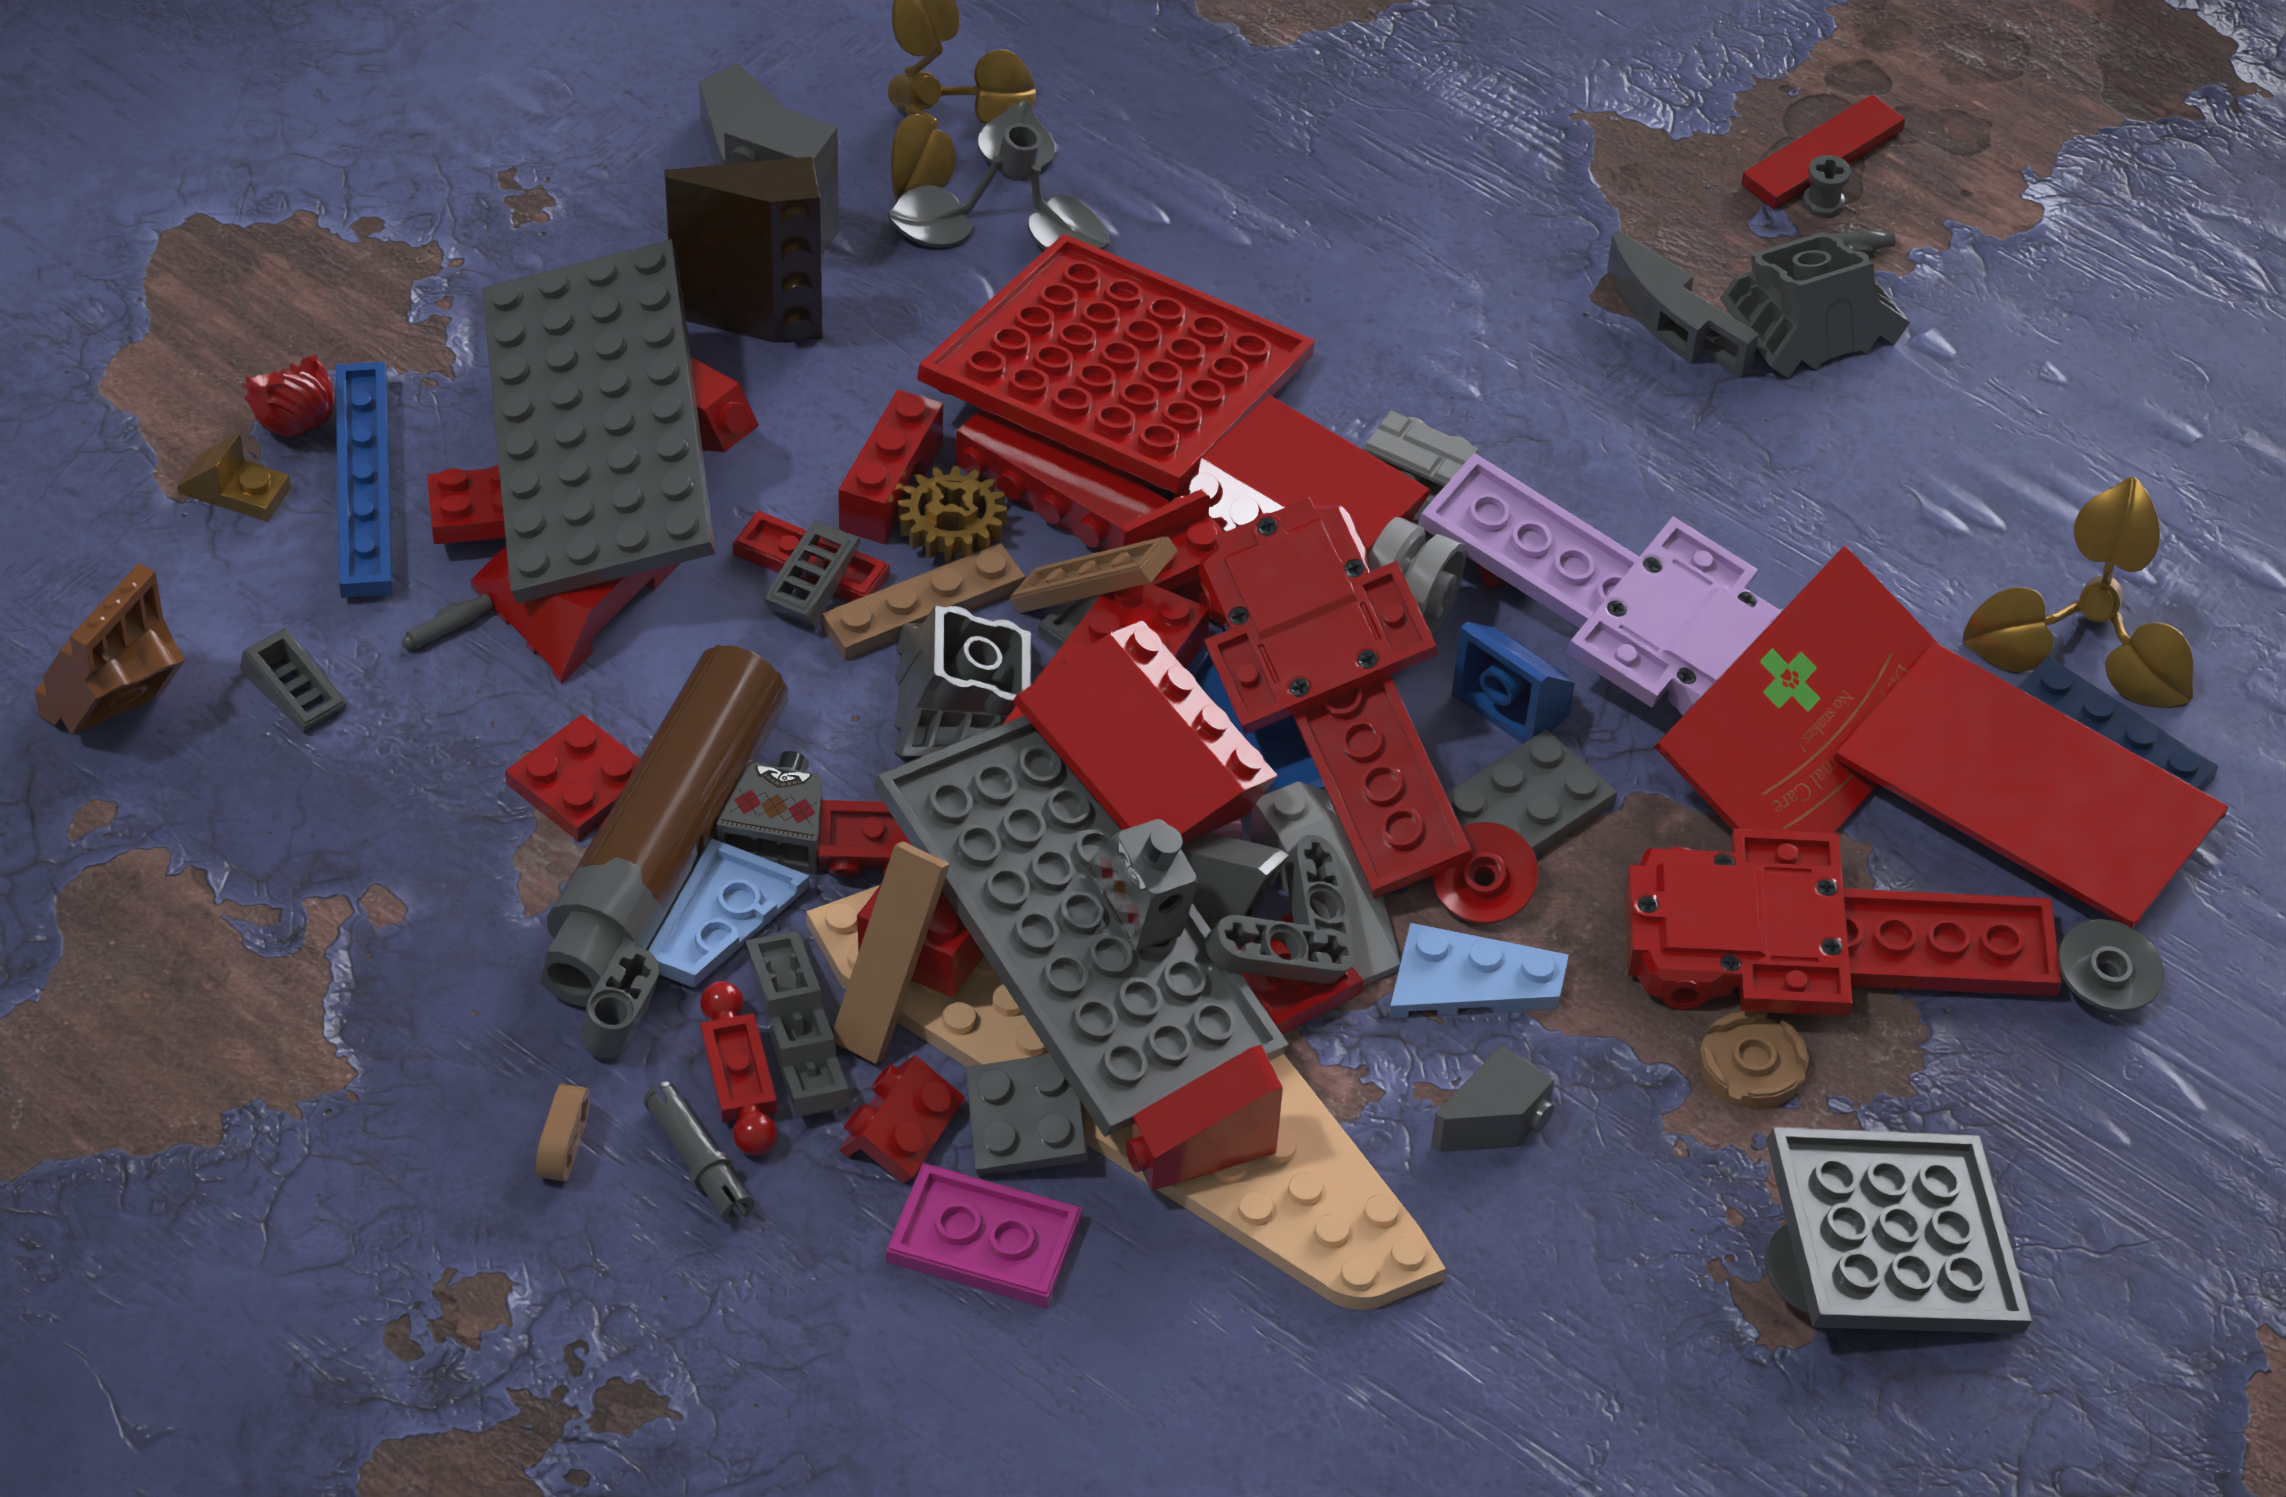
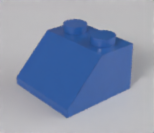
M1466 622L1460 627L1452 696L1522 744L1545 729L1551 732L1570 716L1575 682L1568 678L1562 670L1552 667L1528 651L1522 643L1512 640L1496 628Z

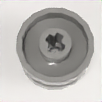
M1395 517L1383 529L1370 551L1368 569L1373 571L1394 561L1398 562L1425 622L1434 637L1443 624L1460 586L1466 563V546L1461 542L1436 534L1427 541L1424 527L1403 518Z

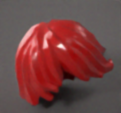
M315 354L302 358L300 366L291 363L290 369H283L280 372L256 375L254 378L247 376L245 377L246 383L242 386V388L247 389V395L244 397V400L248 402L256 420L265 429L283 435L286 438L298 437L317 429L330 418L334 409V389L330 377Z

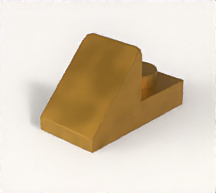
M235 434L200 453L178 484L177 490L178 494L269 522L291 490L289 474L245 461L241 436Z

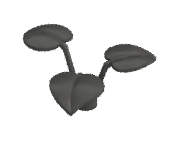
M1027 100L1009 107L1002 115L989 121L981 130L977 140L978 151L982 158L991 163V165L965 204L959 206L956 196L946 189L925 185L905 192L898 199L893 209L888 212L891 224L905 237L918 244L933 248H947L964 242L972 231V225L964 215L969 214L973 210L997 171L1000 170L1004 177L1014 181L1023 180L1027 176L1031 177L1033 202L1039 211L1029 217L1027 226L1031 238L1042 249L1046 250L1062 234L1069 235L1102 250L1108 247L1110 242L1108 232L1102 221L1082 201L1064 194L1053 196L1048 203L1043 200L1039 177L1041 169L1051 164L1056 149L1053 138L1037 119Z

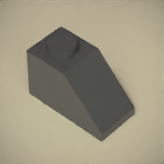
M1501 1045L1436 1112L1431 1146L1438 1151L1518 1146L1531 1131L1538 1133L1549 1122L1555 1106L1551 1103L1555 1079Z

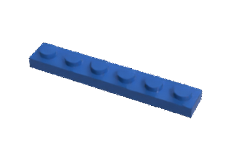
M385 362L335 364L339 587L341 598L393 595Z

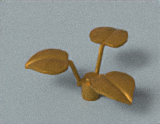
M893 0L892 27L899 46L913 56H924L915 65L907 66L905 73L895 75L888 86V97L891 104L896 109L905 111L908 115L898 125L892 143L891 180L895 200H898L905 192L919 186L930 185L941 188L953 175L956 162L953 141L946 132L936 130L938 126L937 119L923 111V109L932 108L941 96L977 95L975 114L978 120L985 125L992 119L1002 115L1009 107L1024 100H1027L1031 108H1033L1036 99V85L1028 68L1015 53L1008 50H992L986 52L978 60L974 70L976 86L941 87L940 82L931 73L920 72L942 54L943 46L941 42L954 38L958 32L959 12L955 0Z
M2128 477L2114 487L2094 496L2082 507L2075 519L2074 539L2079 551L2091 561L2105 562L2103 576L2091 579L2085 585L2079 600L2073 601L2070 605L2054 614L2045 616V601L2038 591L2026 587L2007 588L1989 597L1975 610L1963 633L1964 644L1992 665L2010 672H2025L2041 665L2053 648V634L2047 625L2055 624L2073 613L2081 611L2087 619L2094 622L2110 620L2113 623L2118 639L2123 644L2111 651L2105 661L2107 677L2118 693L2135 703L2158 708L2183 705L2193 698V655L2184 635L2169 624L2149 622L2139 626L2130 638L2125 631L2122 622L2123 617L2118 612L2123 602L2124 594L2121 585L2113 578L2114 565L2127 572L2141 571L2153 560L2160 543V525L2156 508L2147 490L2135 477Z

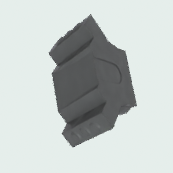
M1825 232L1752 253V271L1735 276L1720 297V300L1734 319L1746 324L1749 328L1759 333L1757 349L1760 355L1767 361L1770 367L1788 379L1801 360L1817 371L1821 363L1838 356L1862 351L1867 355L1879 336L1895 345L1910 323L1874 277V263L1869 261L1868 255L1864 252L1853 251L1844 245L1842 238L1828 235Z
M935 605L923 623H904L896 649L902 656L895 676L898 679L899 708L897 709V718L894 726L901 730L894 753L900 756L923 757L1002 725L1016 707L1013 703L1015 696L1031 685V632L1022 630L1021 627L1008 620L990 621L973 616L969 611L957 606L944 608Z

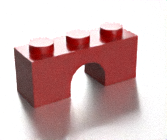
M897 389L838 489L839 530L884 545L886 544L899 522L898 501L903 500V488L907 486L911 473L925 476L943 445L942 402Z

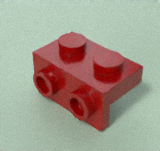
M821 800L818 862L819 867H829V873L852 876L861 874V868H882V874L885 875L894 845L902 841L911 845L883 801Z
M916 1055L898 1067L892 1063L889 1064L877 1076L870 1088L876 1093L869 1105L866 1103L862 1104L848 1119L844 1130L849 1135L839 1148V1151L846 1157L862 1149L902 1184L914 1177L965 1099L962 1093Z

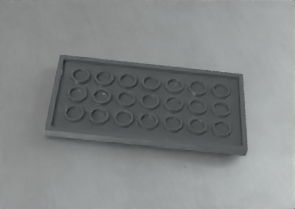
M672 239L482 287L510 588L516 603L716 554L678 256Z
M1025 716L877 776L873 787L911 845L950 863L942 892L1104 1137L1132 1125L1134 1114L1251 1047L1262 1045L1269 1061L1284 1053L1289 1045L1242 975L1239 972L1220 968L1208 956L1205 948V938L1211 930L1193 903L1191 904L1184 931L1180 937L1134 952L1086 868L1088 863L1110 838L1122 831V829Z

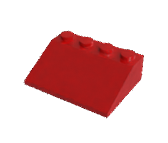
M1268 395L1200 458L1188 483L1172 499L1174 500L1177 497L1186 496L1199 489H1204L1210 496L1209 515L1224 532L1254 520L1261 513H1272L1308 497L1311 498L1314 507L1341 505L1356 523L1369 555L1386 525L1395 517L1411 522L1431 494V491L1426 486L1278 399Z
M1143 620L1107 634L1018 693L1013 699V703L1122 830L1161 819L1167 825L1179 831L1182 836L1183 845L1247 816L1278 776L1263 759L1261 753L1246 740L1229 720L1227 714L1212 701L1195 681L1194 676L1179 663L1162 643L1160 637Z

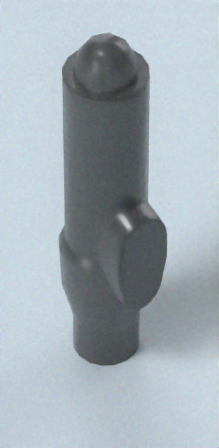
M1860 230L1859 232L1828 234L1842 238L1845 246L1853 251L1864 252L1867 255H1871L1874 250L1883 247H1894L1896 242L1894 231Z
M485 593L475 599L445 606L438 610L433 619L407 631L406 636L402 639V646L406 649L417 650L460 627L467 626L483 613L493 608L490 597Z

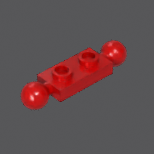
M726 981L714 982L706 987L700 998L701 1011L706 1019L709 1020L700 1023V1033L722 1123L737 1121L733 1128V1140L741 1152L749 1156L764 1155L773 1148L777 1140V1127L768 1116L769 1114L777 1113V1100L754 1013L740 1015L744 1007V999L741 991L734 984Z

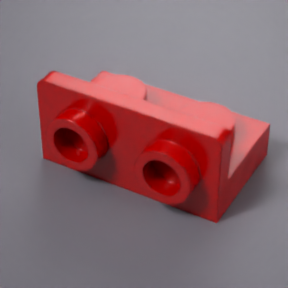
M1199 489L1186 496L1177 497L1169 504L1145 515L1133 517L1127 523L1120 526L1118 547L1160 537H1169L1178 551L1149 584L1171 591L1199 578L1200 561L1217 548L1214 536L1224 531L1209 515V494L1204 489Z

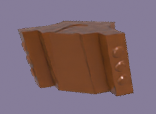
M138 563L70 635V640L60 649L47 672L43 675L44 681L34 690L39 717L53 725H57L62 720L72 735L79 731L93 728L123 712L139 708L161 696L185 662V658L173 640L163 618L155 571Z

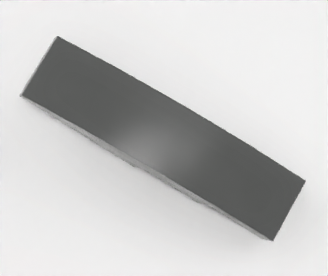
M795 930L745 940L746 951L771 1042L796 1117L850 1106L849 1088L836 1056L835 1038L823 1010L821 989L799 931Z

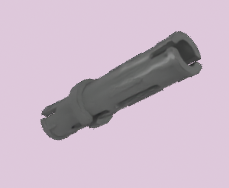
M661 1082L658 1084L666 1097L664 1099L666 1103H663L652 1087L645 1094L643 1099L644 1105L655 1117L691 1170L689 1177L696 1189L706 1192L725 1223L739 1222L738 1216L732 1209V1202L738 1207L743 1217H747L753 1210L754 1200L746 1193L733 1174L734 1165L725 1152L717 1151L672 1082Z

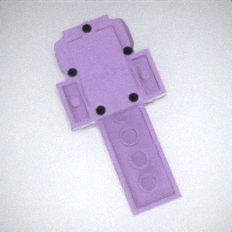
M1476 453L1472 454L1425 508L1418 522V525L1424 527V530L1434 536L1436 534L1444 535L1465 544L1466 556L1580 628L1569 643L1566 651L1568 655L1652 708L1665 691H1669L1668 701L1678 709L1682 716L1783 610L1778 609L1747 590L1755 579L1758 572L1757 568L1674 516L1639 557Z

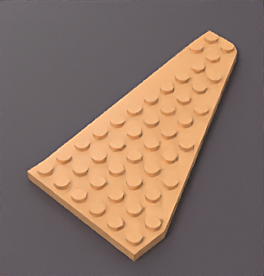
M879 885L806 911V924L841 987L847 989L858 956L857 914ZM985 955L954 998L911 980L897 1023L965 1067L1049 1054ZM1284 1053L1270 1060L1283 1086L1276 1153L1157 1189L1317 1294L1344 1308L1355 1310L1375 1309L1441 1283L1445 1278L1446 1268L1419 1225ZM1083 1105L1087 1145L1147 1183L1142 1171L1136 1173L1132 1169L1127 1156L1126 1140L1132 1139V1125L1104 1137Z

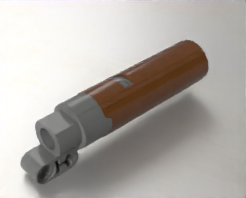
M716 645L714 648L706 649L618 795L612 806V811L601 824L546 917L547 929L554 941L547 951L540 983L550 993L560 999L586 1007L580 1031V1040L586 1051L594 1056L613 1058L620 1055L627 1048L648 1011L659 974V964L654 955L647 951V948L692 871L693 864L716 829L718 819L747 766L753 764L788 702V687L783 681L782 675L766 659L753 651L732 645ZM631 983L629 993L621 990V988L624 989ZM604 1020L610 1021V1022H613V1023L616 1024V1025L604 1024V1023L601 1022V1021H604Z

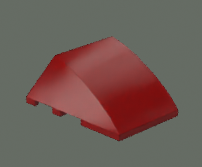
M505 545L470 580L473 590L479 596L486 593L493 603L492 610L506 625H513L525 638L526 647L534 655L538 653L551 666L552 675L563 684L593 653L592 639L645 585L655 590L681 563L517 604L511 593L507 546Z

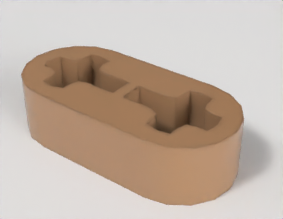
M562 1083L558 1086L538 1146L535 1165L536 1177L563 1182L568 1180L588 1118L590 1107L589 1088Z

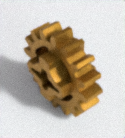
M953 466L951 473L948 475H943L938 467L933 468V478L928 480L926 477L918 474L915 476V488L904 486L903 500L898 501L901 536H909V547L912 549L923 545L926 546L927 558H932L937 552L944 553L946 562L953 560L954 553H961L963 557L970 556L973 549L977 548L982 551L989 548L990 540L1001 541L1002 528L1006 527L1007 524L1004 492H995V481L992 478L979 482V471L975 469L967 476L960 475L959 466ZM925 508V515L921 516L920 512ZM983 511L985 515L980 520L979 513Z

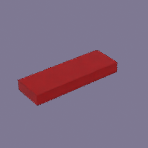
M757 510L733 541V555L779 573L807 530ZM820 538L817 544L818 547L835 554L841 547L823 538ZM855 551L833 596L847 602H852L879 591L890 577V564ZM812 555L808 561L823 569H826L830 564ZM805 572L800 577V579L814 585L819 580V578Z

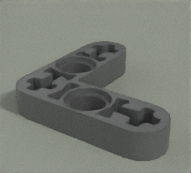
M1306 835L1288 851L1287 854L1289 856L1284 863L1294 923L1240 915L1224 917L1205 938L1207 954L1213 963L1220 968L1232 972L1332 984L1339 980L1353 966L1355 962V947L1337 852L1331 843L1324 838L1316 835ZM1310 899L1323 903L1328 909L1330 919H1324L1315 914L1311 909ZM1275 939L1285 944L1291 954V960H1285L1276 955L1272 950L1270 940Z

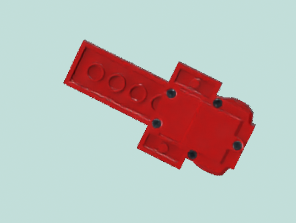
M1310 497L1272 513H1261L1248 523L1214 536L1217 548L1199 563L1200 586L1215 622L1219 623L1227 631L1204 640L1207 652L1244 735L1289 716L1293 717L1374 899L1473 859L1471 848L1390 676L1393 673L1439 655L1437 645L1398 562L1394 561L1369 571V555L1365 543L1349 513L1341 505L1314 507Z
M1733 829L1730 841L1731 852L1691 850L1685 847H1671L1668 849L1649 848L1644 852L1639 865H1629L1624 890L1628 976H1637L1647 993L1662 998L1667 1006L1674 1009H1693L1705 1003L1706 1000L1719 996L1733 995L1736 987L1740 988L1741 1011L1850 1016L1853 1004L1851 986L2057 996L2061 985L2051 898L1843 888L1839 833Z

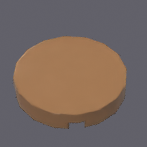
M1750 1011L1733 1012L1716 1020L1703 1038L1698 1064L1702 1079L1714 1094L1732 1105L1753 1110L1775 1108L1791 1100L1803 1086L1809 1062L1805 1041L1793 1026L1783 1020H1780L1779 1024L1774 1020L1766 1019V1013Z

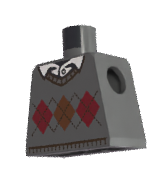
M794 751L782 752L778 757L776 767L757 763L747 766L718 819L717 840L796 871L817 875L819 869L821 800H823L822 777L816 773L807 772L809 767L807 758Z
M1156 819L1114 834L1086 867L1134 952L1182 935L1198 885L1197 876L1181 850L1183 842L1181 834L1177 829L1167 825L1161 819Z

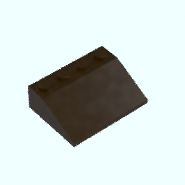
M813 157L664 170L668 240L672 239L677 251L686 321L773 343L823 338L820 194Z

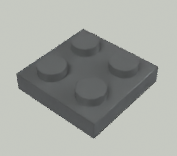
M1050 1054L966 1067L975 1170L979 1178L1089 1161L1083 1104Z

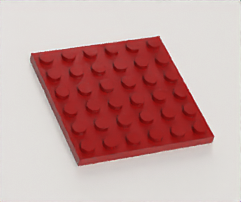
M1062 234L919 363L917 380L936 388L941 393L957 397L979 407L987 413L998 415L1021 425L1028 431L1037 432L1062 443L1071 450L1085 453L1109 464L1115 469L1126 471L1151 482L1158 488L1167 489L1177 494L1190 480L1200 458L1268 395L1273 397L1313 356L1316 340L1074 237Z

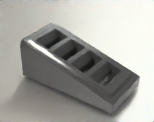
M814 520L768 590L764 601L769 609L774 613L816 629L822 618L821 613L825 612L861 542L860 539ZM820 538H823L841 547L835 554L818 547L817 544ZM812 555L830 564L826 569H823L808 561ZM805 572L819 578L816 585L800 579L802 573ZM794 588L809 594L807 599L804 601L792 596Z
M286 627L243 650L240 664L242 672L302 732L346 708L347 702ZM281 660L286 664L275 671H272L270 666ZM292 673L298 676L285 685L280 681ZM305 685L311 688V690L297 698H294L291 694ZM318 697L325 702L308 713L302 708Z

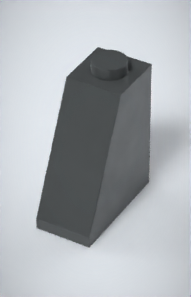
M738 63L699 82L700 115L715 165L725 164L724 132L751 97L787 109Z
M1211 832L1181 846L1182 852L1197 876L1198 885L1192 903L1210 930L1228 915L1253 917L1289 856L1278 848Z

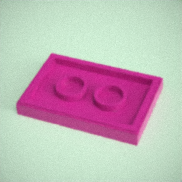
M923 1163L886 1249V1262L1048 1308L1082 1221L1083 1208Z

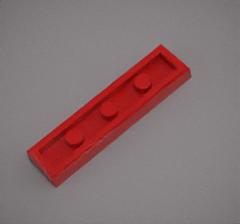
M1871 94L1744 171L1741 185L1771 208L1776 209L1810 188L1811 179L1808 175L1810 162L1814 158L1821 155H1833L1840 157L1849 164L1903 131L1906 118L1874 94Z

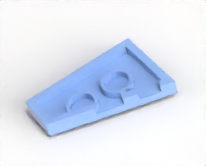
M711 838L648 950L658 961L659 975L693 988L696 987L745 944V940L751 939L804 893L809 887L810 876Z
M1410 923L1390 1005L1389 1019L1408 1018L1409 1011L1436 1010L1437 1016L1457 1015L1459 1008L1487 1007L1493 1013L1558 1009L1569 955Z

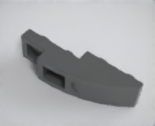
M1619 230L1612 235L1607 266L1608 273L1623 302L1653 336L1690 364L1704 354L1741 378L1753 368L1759 333L1713 306L1707 300L1692 293L1694 276Z

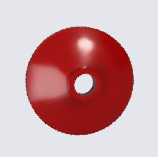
M1476 822L1462 826L1461 829L1471 848L1473 859L1431 876L1433 888L1438 899L1452 914L1472 923L1492 924L1515 916L1529 903L1537 886L1538 864L1531 846L1519 833L1502 824ZM1480 873H1489L1495 880L1489 886H1480L1474 879Z

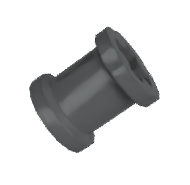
M1833 155L1818 156L1809 165L1808 175L1811 179L1810 188L1804 192L1802 199L1803 207L1814 216L1831 218L1841 213L1844 208L1845 198L1842 194V189L1849 181L1851 169L1848 163L1840 157Z

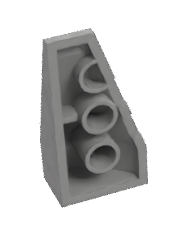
M1298 781L1262 795L1252 808L1249 840L1253 843L1281 849L1286 854L1306 835H1316L1331 843L1337 852L1340 862L1354 941L1355 962L1352 967L1363 978V986L1399 972L1401 963L1384 896L1374 899L1326 791ZM1283 864L1276 879L1289 896ZM1310 899V906L1315 914L1321 918L1330 919V914L1325 905L1318 900Z

